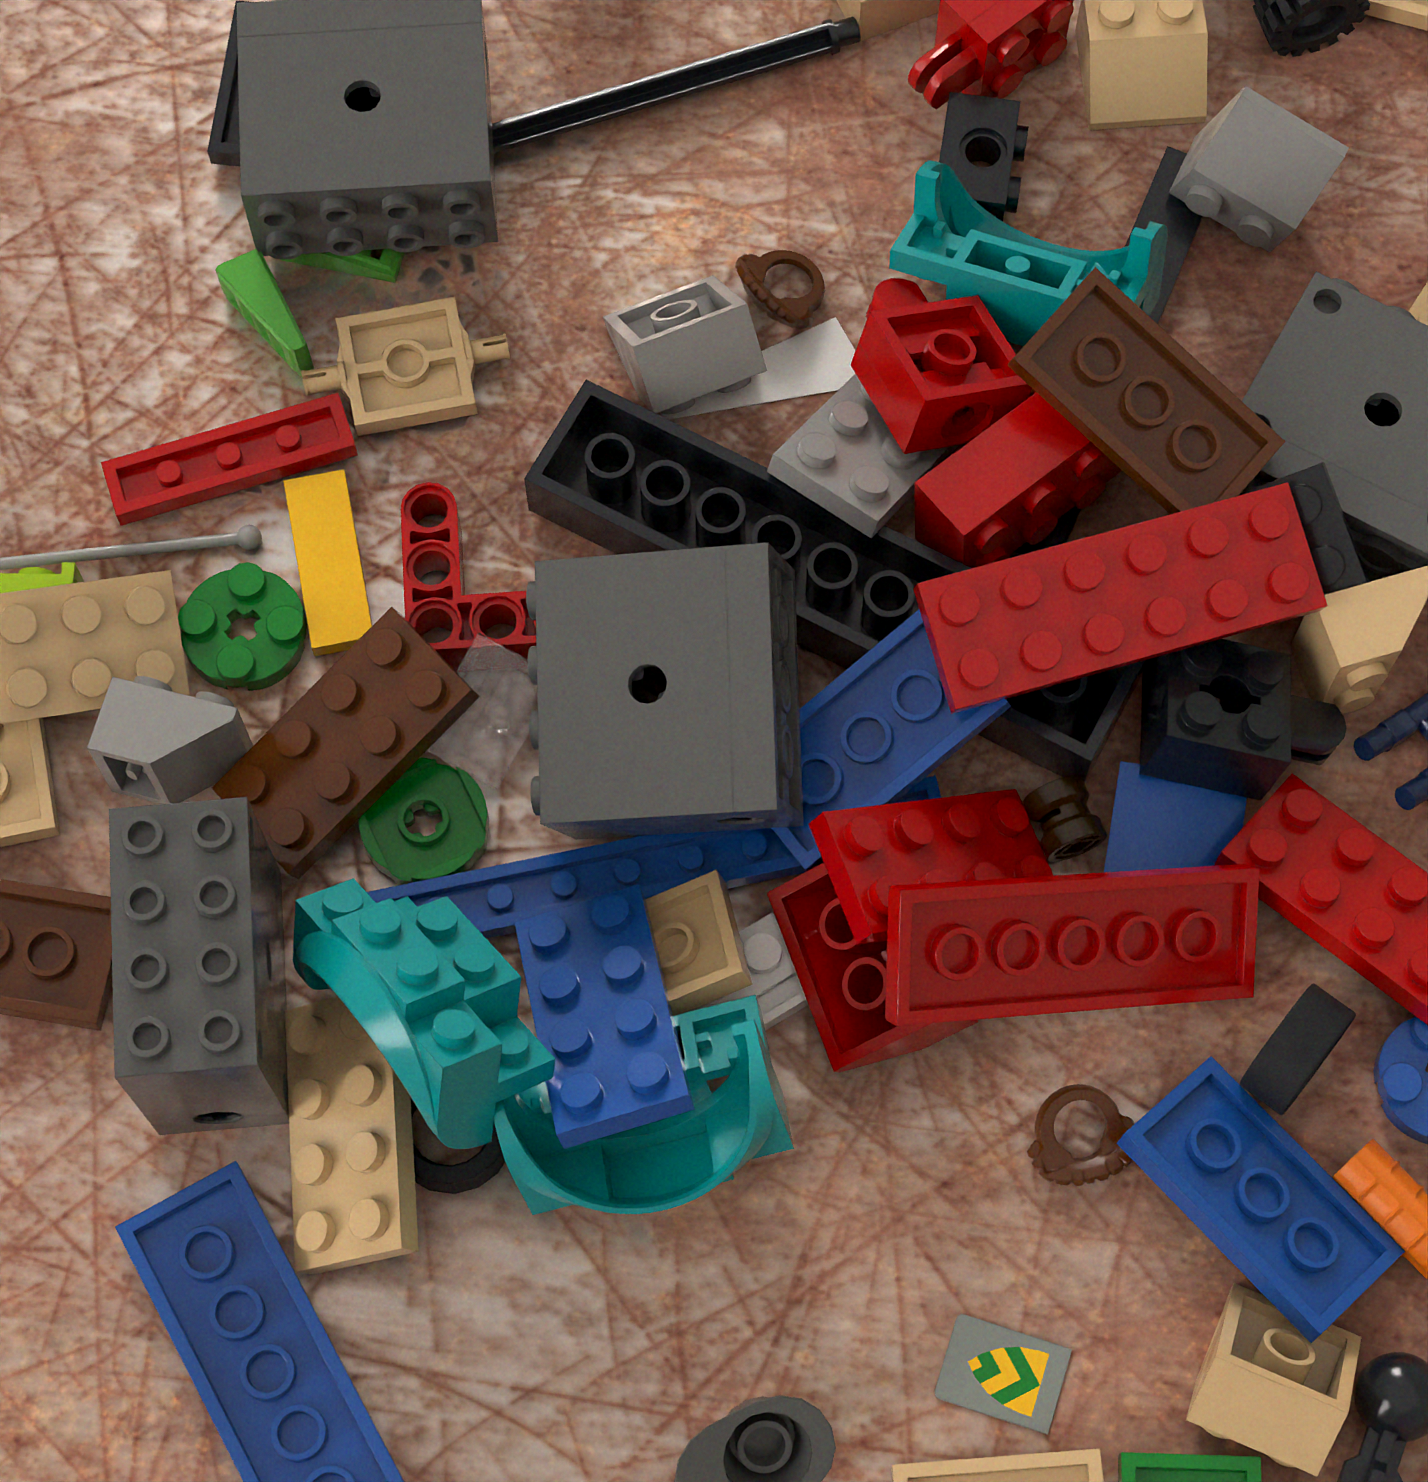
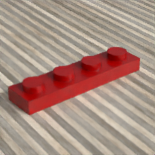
M337 392L101 462L116 517L120 526L358 456L339 393Z

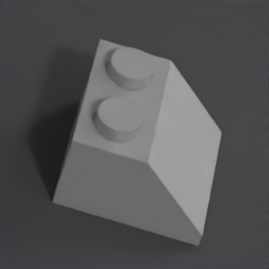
M1245 86L1195 136L1169 193L1185 202L1187 207L1194 213L1211 217L1233 230L1245 243L1271 252L1296 230L1345 158L1349 147Z
M714 275L603 316L606 329L638 398L654 413L675 414L682 412L695 404V398L716 390L720 393L739 390L751 382L752 376L767 371L747 303Z

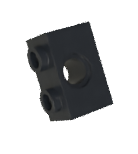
M949 92L939 162L950 166L954 170L964 189L980 206L1003 221L1005 212H1017L1022 177L1010 176L1012 161H1024L1029 126L1017 125L1020 101ZM982 161L991 166L978 167L973 165L972 162Z

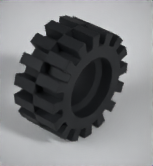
M1253 0L1255 3L1253 10L1273 52L1277 51L1280 56H1286L1291 52L1292 57L1301 56L1307 48L1310 53L1320 51V44L1328 42L1329 46L1338 42L1337 35L1340 33L1346 35L1351 33L1355 29L1352 23H1361L1366 17L1364 11L1370 8L1368 0Z

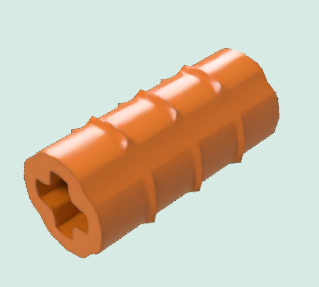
M1372 1139L1336 1172L1332 1178L1405 1251L1400 1257H1405L1427 1280L1428 1194L1424 1191V1186L1419 1185L1400 1166V1161H1395Z

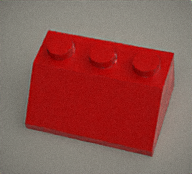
M824 862L767 892L833 1072L840 1073L925 1049L978 1023V1020L896 1026L885 1020L887 940L860 945L856 944Z

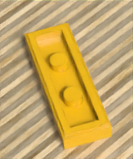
M345 470L283 480L314 657L347 651L373 625Z

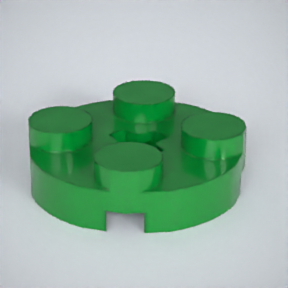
M239 563L231 570L219 572L206 579L192 592L187 603L181 607L178 614L182 646L190 664L204 680L216 687L228 689L226 685L236 688L247 686L248 691L270 687L292 672L301 660L305 648L303 641L307 628L306 615L297 593L281 577L274 573L263 571L258 565L253 563ZM251 617L257 620L253 625L257 635L253 639L248 641L244 636L240 635L232 640L227 636L233 630L231 624L237 619H248Z
M419 758L359 818L361 839L370 860L382 873L391 877L398 885L466 872L474 865L475 861L482 858L487 849L489 814L479 785L464 770L457 766L455 770L448 765L437 764L436 759ZM424 808L429 816L437 814L442 816V821L435 825L436 832L423 836L420 832L412 834L408 831L407 828L415 823L413 813L419 809Z

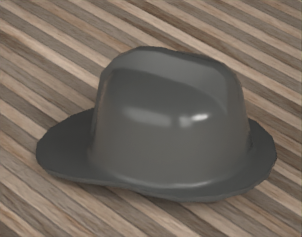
M779 1395L774 1397L761 1396L745 1400L731 1409L726 1417L707 1426L689 1441L678 1459L674 1482H822L832 1467L836 1449L832 1427L820 1409L802 1398Z

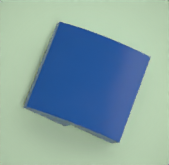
M1120 761L1104 872L1215 866L1214 864L1221 851L1243 828L1247 797L1139 774L1140 764Z

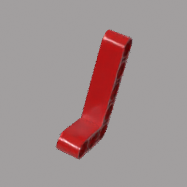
M426 482L414 486L402 499L400 509L405 619L422 636L434 628H446L451 631L449 637L444 641L429 644L456 672L528 667L529 648L536 646V620H531L529 616L526 591L465 595L462 529L455 497L448 488L439 483ZM437 514L445 517L442 523L434 527H423L418 524L427 515ZM431 571H443L449 574L445 580L438 584L429 585L420 582L422 576ZM499 623L508 624L515 628L510 635L501 639L490 638L485 635L488 628Z

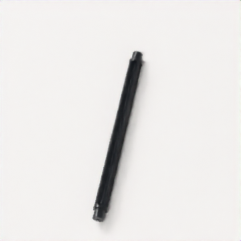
M853 16L833 22L831 19L823 20L820 25L776 37L766 42L756 43L646 76L636 81L616 85L492 123L493 153L520 147L828 53L831 55L840 52V48L861 41L857 21Z

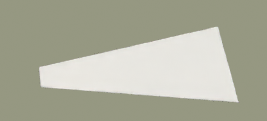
M832 318L761 351L767 371L752 376L751 382L744 388L727 393H720L716 390L695 398V404L682 412L675 414L661 413V415L666 419H674L838 391L855 374L851 367L855 349L837 318Z

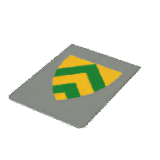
M960 1314L957 1316L935 1388V1396L940 1400L1048 1435L1072 1349Z

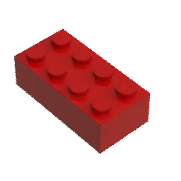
M1036 392L914 482L915 539L919 543L971 568L1010 558V555L1026 542L1030 545H1035L1045 539L1056 527L1058 518L1074 506L1078 509H1083L1094 502L1105 489L1106 482L1122 470Z

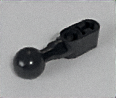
M1391 1352L1371 1360L1358 1376L1354 1392L1355 1405L1361 1420L1367 1428L1358 1455L1344 1460L1337 1482H1403L1398 1473V1467L1406 1443L1418 1440L1428 1434V1363L1410 1353Z

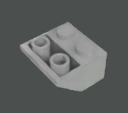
M137 676L134 682L112 677L87 749L112 792L159 804L181 803L215 785L253 747V744L238 709L227 698L210 692H198L196 697L172 692V688L160 680L146 676Z

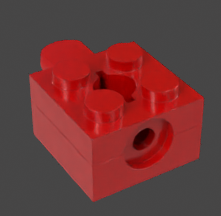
M940 0L935 46L914 63L907 78L908 84L916 92L923 93L924 100L935 109L948 102L949 92H962L963 94L992 98L997 96L1000 99L1005 98L1018 87L1024 75L1039 64L1042 66L1051 64L1062 54L1067 46L1066 38L1070 17L1074 10V0Z
M890 278L880 282L875 287L871 304L865 316L867 321L853 356L851 367L904 454L966 444L1028 399L1032 387L1007 366L1016 353L978 295L928 302L917 283L902 278Z

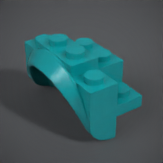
M928 160L916 173L914 213L890 249L889 269L947 285L946 300L978 295L1007 341L1024 346L1095 267L1150 316L1160 297L1168 230L1166 225L1150 221L1146 230L1137 227L1133 229L1129 246L1115 250L1089 251L1052 244L1025 234L993 216L969 195L950 166Z
M352 878L295 900L292 960L297 974L311 989H331L378 1047L411 1096L427 1126L445 1146L453 1149H468L492 1142L493 1117L496 1103L553 1078L554 1056L517 1017L521 976L447 896L419 907L408 896L396 901L388 898L376 903L359 883Z
M756 995L673 1016L695 1110L563 1149L556 1135L546 1081L497 1102L493 1119L500 1147L510 1174L532 1215L571 1205L617 1214H643L668 1210L697 1199L722 1182L734 1180L733 1174L751 1159L794 1149L784 1095L772 1066L762 1011ZM729 1075L722 1085L715 1090L713 1079Z

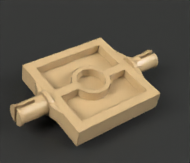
M455 297L335 318L340 342L336 359L337 365L306 371L301 370L306 396L342 389L352 408L357 436L478 414L472 386L475 373L474 365L502 359L508 360L510 359L505 333L498 336L469 340V335L459 321Z

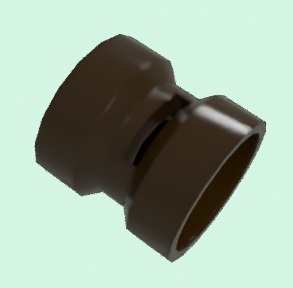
M1079 775L1062 777L1046 783L1029 793L1023 800V805L1030 820L1040 825L1043 832L1040 844L1047 860L1050 862H1059L1079 856L1101 844L1107 837L1101 819L1097 815L1090 813L1086 804L1090 794L1082 777Z

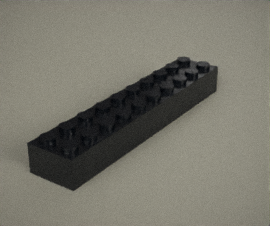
M587 379L524 478L529 511L617 555L769 543L795 570L797 645L845 669L852 666L919 610L913 590L917 583L972 569L885 525L870 538L768 473V468ZM1146 660L1007 698L1006 700L1011 707L977 735L1061 777L1079 775L1085 783L1139 682Z

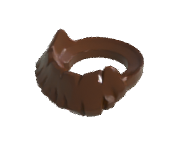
M787 250L771 251L763 254L761 257L754 254H744L737 259L735 268L745 292L762 312H767L768 317L791 328L804 329L812 327L813 312L822 303L825 283L820 270L810 259L799 253ZM778 264H791L807 273L812 282V290L803 297H784L780 299L776 298L764 286L763 282L766 272L771 267Z
M1084 1084L1065 1086L1052 1093L1041 1105L1035 1121L1036 1140L1031 1144L1027 1153L1030 1158L1034 1159L1031 1163L1033 1167L1040 1168L1039 1174L1049 1182L1055 1180L1056 1184L1059 1185L1073 1183L1075 1186H1082L1085 1182L1087 1184L1094 1183L1095 1179L1104 1181L1110 1175L1120 1173L1123 1170V1166L1127 1167L1132 1163V1159L1116 1143L1134 1125V1121L1128 1116L1121 1115L1115 1102L1100 1089ZM1077 1100H1086L1096 1104L1102 1111L1105 1119V1130L1100 1141V1148L1094 1154L1083 1158H1073L1070 1152L1059 1145L1054 1134V1122L1059 1111L1068 1103Z

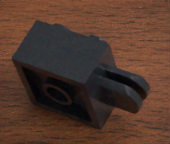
M1218 639L1150 658L1143 667L1139 773L1141 775L1261 801L1291 764V759L1314 765H1322L1345 737L1347 729L1345 719L1335 704L1291 695V654L1226 639Z

